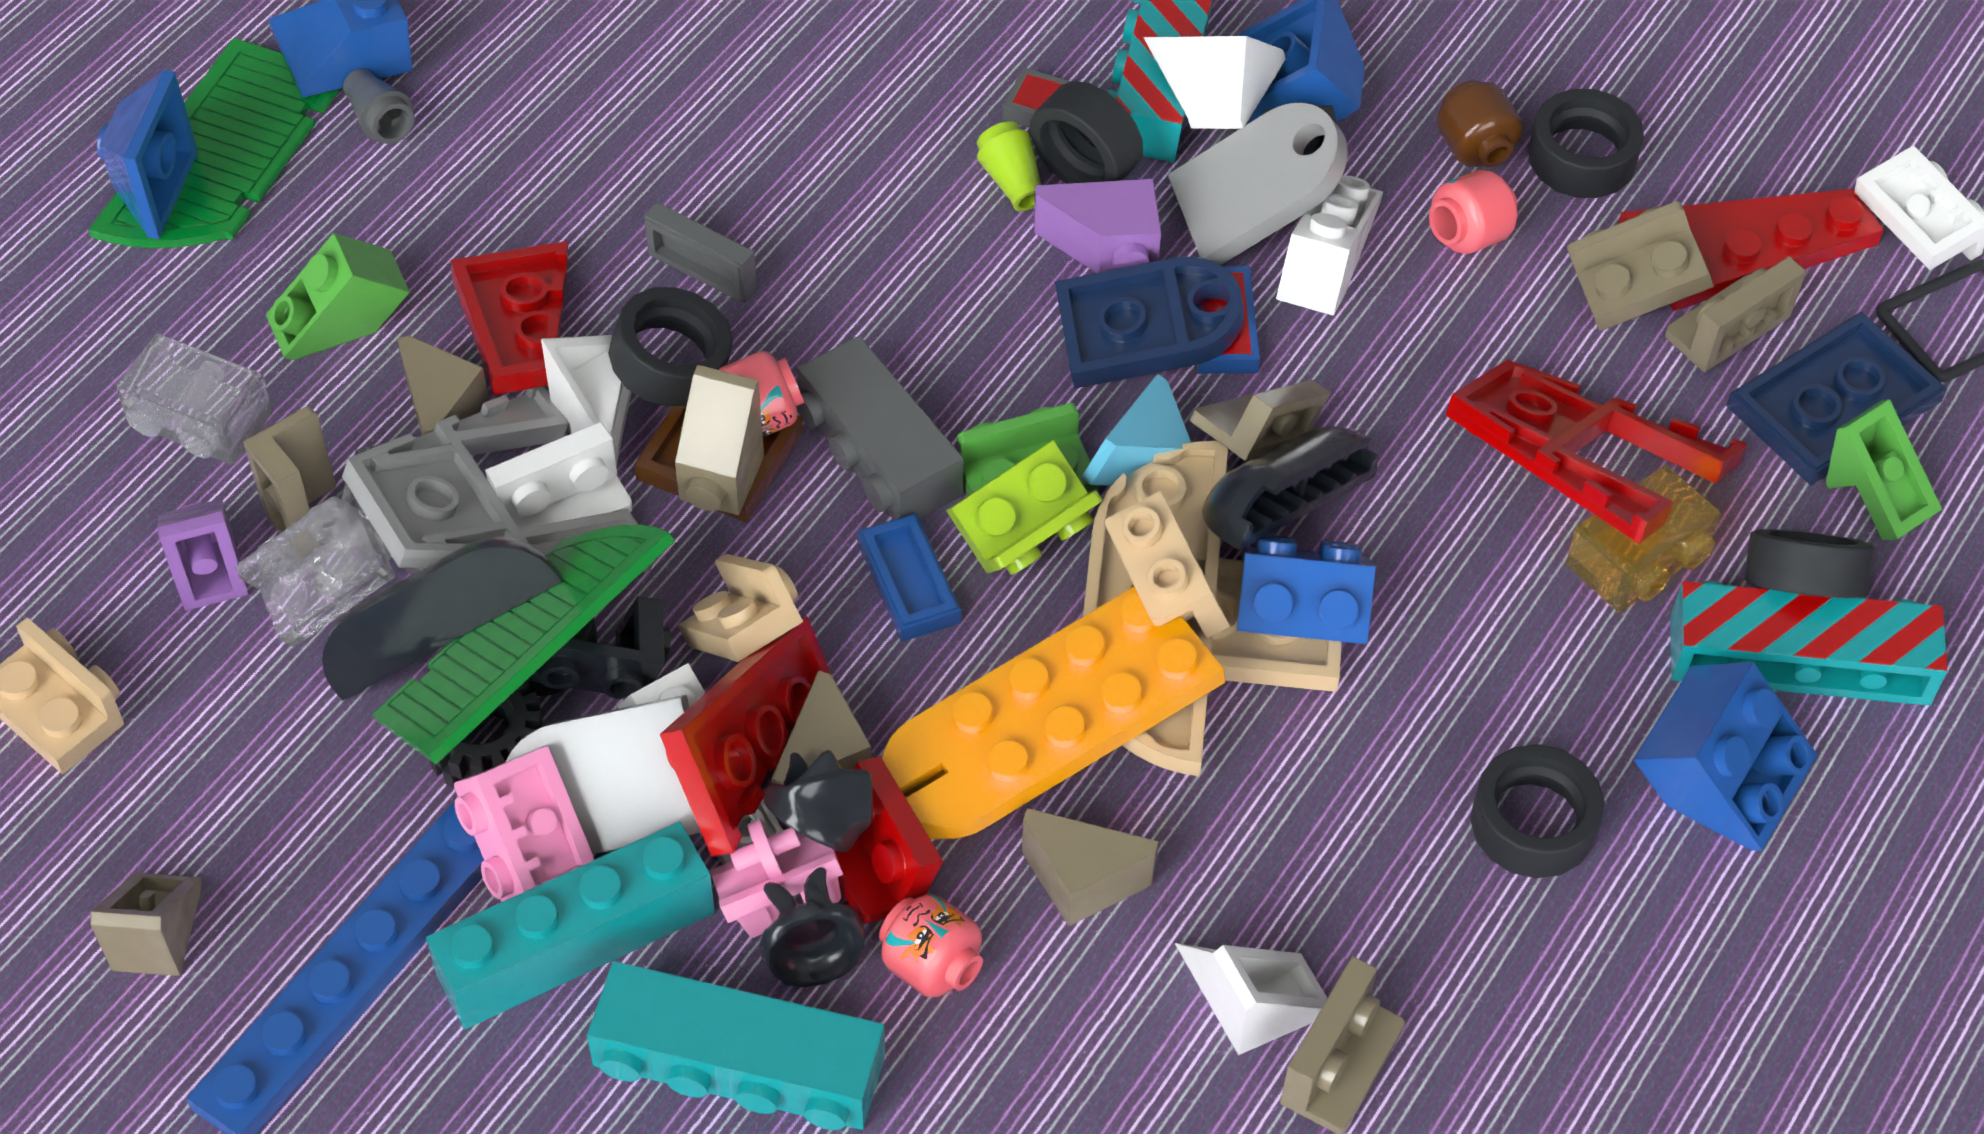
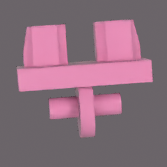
M761 819L747 824L753 843L734 851V853H730L731 862L710 870L719 896L720 908L727 922L730 923L737 920L747 934L753 938L763 934L764 930L777 920L780 913L763 891V886L768 882L780 884L793 896L800 893L804 903H806L804 884L807 877L817 868H824L826 870V885L832 903H837L841 899L838 877L843 875L835 850L819 844L800 833H796L792 828L769 836Z

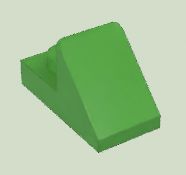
M1890 399L1881 400L1837 429L1826 485L1829 489L1856 485L1882 540L1899 539L1942 510Z

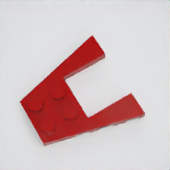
M1508 359L1454 392L1445 415L1472 435L1494 447L1639 544L1666 524L1674 501L1575 454L1607 431L1716 484L1741 464L1748 445L1743 441L1733 438L1729 448L1697 438L1701 427L1677 418L1672 419L1669 427L1648 421L1634 414L1637 404L1616 397L1604 405L1588 400L1578 395L1582 385Z

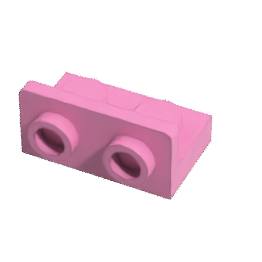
M548 745L454 783L458 796L455 800L457 817L464 830L469 835L475 837L484 859L481 863L483 880L490 893L496 899H500L501 902L595 860Z

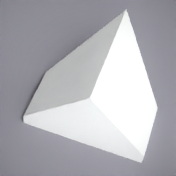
M1248 36L1143 37L1182 109L1185 111L1191 128L1243 129L1286 60L1283 49Z
M612 335L541 339L550 400L568 421L569 424L566 430L572 434L602 421L613 439L617 466L631 391L624 386L613 372L608 354Z
M1175 943L1238 1055L1313 1023L1328 999L1301 953L1222 945L1216 950Z

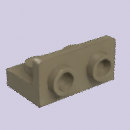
M1675 201L1662 207L1650 208L1639 216L1610 228L1592 231L1582 239L1572 242L1567 246L1568 253L1599 331L1714 287L1680 201Z
M1790 256L1768 270L1760 268L1752 274L1744 276L1669 324L1665 337L1705 373L1790 318L1806 270Z
M1354 956L1350 959L1288 1065L1280 1100L1281 1105L1336 1134H1344L1347 1131L1403 1032L1405 1025L1402 1017L1379 1006L1380 1000L1371 995L1378 969Z

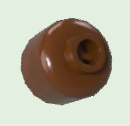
M1471 80L1455 86L1444 97L1437 117L1439 131L1455 159L1463 165L1470 167H1493L1506 161L1512 155L1523 130L1520 116L1504 90L1495 83Z

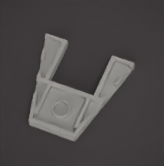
M544 386L527 389L525 394L511 400L502 395L483 403L479 413L459 420L456 415L438 421L433 432L416 439L409 433L347 459L342 478L399 568H425L467 544L488 537L518 539L546 554L563 538L567 539L604 527L638 525L629 510L625 509L519 529L500 498L496 495L492 486L472 458V455L551 443L563 438L569 423L551 402L550 395ZM654 561L643 572L651 571Z

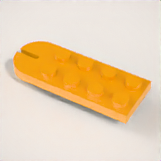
M1134 586L908 720L889 739L882 759L930 839H955L970 836L985 829L1225 683L1224 669L1182 616L1161 626H1155Z

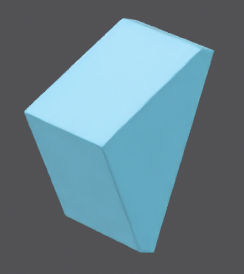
M1157 374L1106 437L1081 477L1090 485L1112 486L1123 473L1129 476L1140 467L1153 462L1154 454L1182 449V444L1191 443L1170 385L1165 378Z

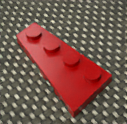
M1854 188L1684 205L1682 207L1685 211L1689 227L1709 271L1714 287L1669 305L1673 311H1677L1707 301L1744 276L1752 274L1760 268L1768 270L1789 256L1803 269L1877 246L1884 229L1865 203L1854 193ZM1648 209L1621 212L1618 224L1635 218Z
M807 616L801 617L802 623L740 661L659 734L666 750L668 762L676 772L711 856L734 853L742 838V834L737 827L743 816L755 814L762 802L764 792L760 785L768 771L777 768L787 744V736L794 729L818 671L831 674Z

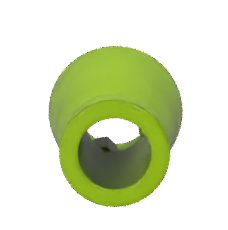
M1016 122L998 123L985 130L977 140V147L979 149L977 160L1010 199L1016 211L1030 210L1034 208L1035 185H1041L1030 134L1020 129Z

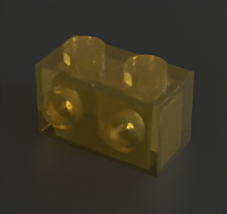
M1664 465L1638 483L1674 501L1666 524L1639 544L1596 515H1592L1575 527L1565 565L1618 613H1621L1639 599L1643 602H1648L1656 597L1667 585L1672 575L1684 567H1687L1689 570L1698 567L1707 559L1715 547V541L1712 538L1721 512L1667 465Z

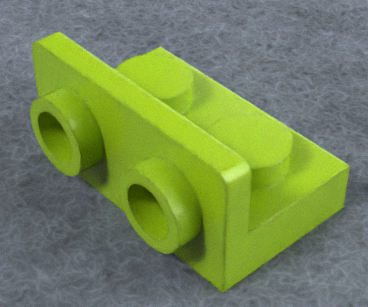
M1052 440L947 509L946 512L987 574L1006 567L1010 575H1013L1043 555L1037 545L1053 534L1057 533L1063 541L1093 522L1094 520L1088 511L1103 500L1097 490L1089 493L1086 491L1054 440Z

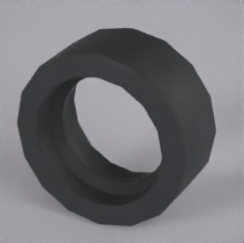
M1071 81L1060 85L1035 111L1030 120V136L1038 155L1048 168L1066 184L1122 181L1143 157V139L1136 122L1122 104L1108 92L1091 83ZM1076 128H1078L1083 134H1085L1092 141V143L1095 145L1097 149H1095L1091 144H1089L1080 135Z
M1571 89L1557 93L1540 106L1535 117L1528 145L1529 163L1538 178L1557 192L1575 198H1599L1616 193L1630 182L1637 166L1644 141L1642 121L1630 105L1615 95L1597 89ZM1569 129H1586L1603 135L1615 145L1618 151L1615 154L1601 158L1583 157L1567 151L1556 142L1553 136L1556 133Z
M652 287L633 295L622 307L611 338L608 354L613 372L624 386L645 401L667 407L687 406L692 378L697 365L717 370L726 366L731 355L733 336L727 319L713 303L702 296L677 287ZM653 328H665L679 332L695 342L703 352L705 360L695 365H676L661 361L647 352L638 341L636 333Z
M1757 529L1750 533L1745 580L1752 585L1789 593L1835 598H1863L1869 595L1875 546L1865 541L1835 535L1793 530Z
M1540 744L1517 746L1494 757L1481 774L1474 797L1470 821L1476 842L1490 860L1514 874L1532 878L1560 876L1580 865L1593 848L1601 826L1605 801L1598 779L1583 761L1563 749ZM1532 784L1549 788L1564 797L1576 813L1575 826L1569 833L1560 837L1539 838L1526 835L1509 825L1498 811L1497 806L1500 795L1513 786Z

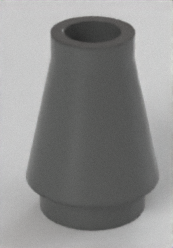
M359 68L347 75L343 82V91L350 99L365 136L373 141H379L384 144H393L404 139L412 130L415 121L411 99L375 77L368 69Z

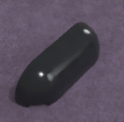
M1337 426L1320 427L1307 431L1225 474L1211 489L1202 509L1203 519L1214 534L1241 550L1375 477L1379 457L1378 454L1368 450V444L1372 439L1353 429Z
M488 537L467 544L348 610L333 626L325 642L322 663L326 679L343 701L561 583V574L544 553L518 539Z

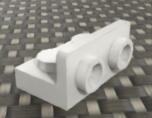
M1914 145L1857 178L1854 193L1929 270L1960 252L1969 260L1982 255L1984 249L1983 209L1975 201L1967 200L1948 180L1943 168L1938 163L1929 161Z
M602 421L485 470L488 482L519 529L628 509L629 512L632 511L631 498L617 476L613 439Z

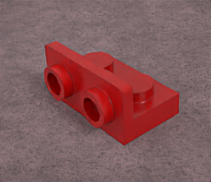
M881 756L857 761L854 770H866L872 776L873 811L871 825L860 835L852 849L845 853L835 850L843 875L838 877L839 887L849 905L859 912L863 924L886 919L890 911L906 898L916 899L927 895L943 863V859Z

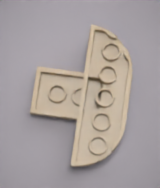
M1218 441L1182 444V449L1154 454L1153 462L1140 467L1129 476L1123 473L1113 483L1100 503L1094 520L1083 616L1134 587L1106 529L1105 520L1161 491L1230 625L1229 628L1206 638L1195 617L1186 621L1223 667L1225 681L1337 692L1340 678L1342 642L1237 631L1243 561L1219 558L1221 538L1210 530L1202 515L1204 503L1211 489L1226 474L1227 447ZM1207 694L1122 746L1149 763L1164 769L1200 776Z

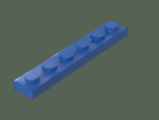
M455 801L186 1097L193 1112L225 1134H257L427 942L426 936L435 933L483 878L481 863L484 859L475 837L469 835L460 824L455 810Z

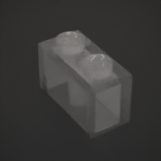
M158 333L155 334L116 385L125 412V418L128 424L136 431L148 437L161 436L181 444L190 453L198 457L209 458L211 456L231 465H235L245 451L243 441L257 434L273 413L263 374Z

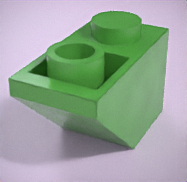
M333 233L320 250L309 260L308 264L285 292L275 301L274 305L266 313V317L284 358L296 360L376 333L410 291L390 249Z

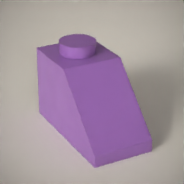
M1153 179L1035 185L1034 232L1096 273L1159 261L1161 229Z
M223 499L206 503H193L179 510L158 515L157 530L185 611L248 595L234 534Z

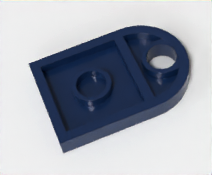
M1176 257L1055 281L1074 389L1207 362L1227 350L1234 343L1243 326L1244 309L1242 295L1236 279L1223 266L1203 258ZM1209 299H1221L1227 302L1224 308L1216 312H1204L1198 309L1201 303Z

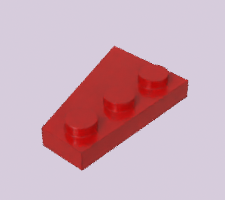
M568 241L451 260L452 280L494 395L548 386L541 339L560 338L568 268Z

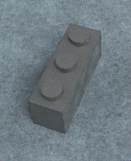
M860 336L797 368L798 388L805 402L796 406L799 415L803 417L804 423L809 428L814 429L817 427L826 437L831 453L839 466L844 470L851 468L859 477L869 502L878 512L886 510L893 520L917 513L920 519L963 495V457Z

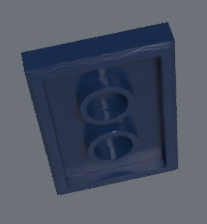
M1861 311L1732 391L1726 406L1812 486L1828 474L1835 436L1839 427L1881 400L1886 399L1891 400L1902 426H1905L1942 402L1947 388Z

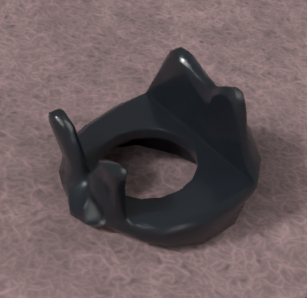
M830 750L822 752L809 768L801 755L794 752L790 755L789 769L783 785L769 783L764 793V804L775 817L798 833L826 847L845 853L853 848L860 835L871 825L873 811L872 776L866 770L841 768V765Z
M817 868L807 877L804 884L806 901L804 904H798L793 895L780 884L768 882L763 886L764 893L780 912L777 920L764 930L760 941L761 957L774 977L789 986H818L844 976L857 964L865 947L863 921L859 912L853 906L832 903L826 885V870L824 868Z

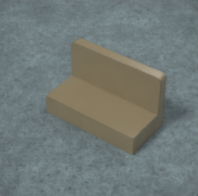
M1308 380L1254 395L1249 394L1195 408L1190 421L1247 461L1312 430L1331 392L1314 380Z
M306 406L243 441L265 516L297 557L320 545L309 503L332 491L336 486L318 415L310 406Z

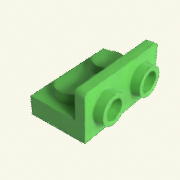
M1068 403L1057 407H1041L1027 415L996 423H981L970 430L960 432L957 435V451L963 457V486L967 496L1052 440H1054L1086 491L1089 493L1097 490L1098 492L1099 485H1090L1081 478L1090 464V460L1078 435L1079 413L1075 404Z

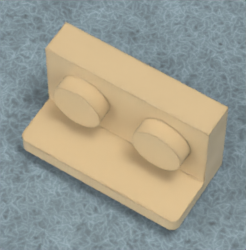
M1161 491L1105 520L1106 529L1155 626H1161L1179 616H1182L1185 621L1195 617L1206 638L1230 627Z
M725 554L716 559L715 564L730 593L721 591L702 599L693 607L695 614L678 624V627L688 647L739 662L799 625L803 620L794 604L798 600L797 590L790 577L782 568L765 562Z
M25 618L16 625L24 645L0 664V719L63 775L124 725L115 702V698L120 695V692L113 680L100 667L93 665L87 669L78 662L74 648L60 632L51 628L45 633L29 618Z

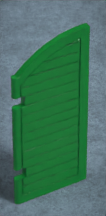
M233 38L184 102L198 154L160 239L147 237L117 192L88 229L90 237L113 244L143 248H176L206 244L222 239L233 240L251 215L249 209L240 206L244 198L257 203L262 200L316 125L312 118L305 116L308 109L324 113L342 88L302 98L282 53Z
M618 525L561 539L545 554L560 572L562 577L561 583L450 642L427 663L430 671L420 679V682L414 678L407 681L372 714L373 718L434 764H437L675 542L674 538L668 531L653 526Z

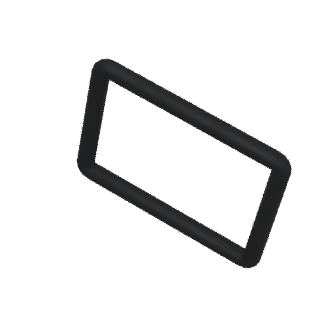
M1984 259L1972 261L1878 304L1876 308V315L1914 359L1939 382L1950 381L1984 365V352L1942 371L1893 317L1890 311L1976 272L1982 271L1984 273Z

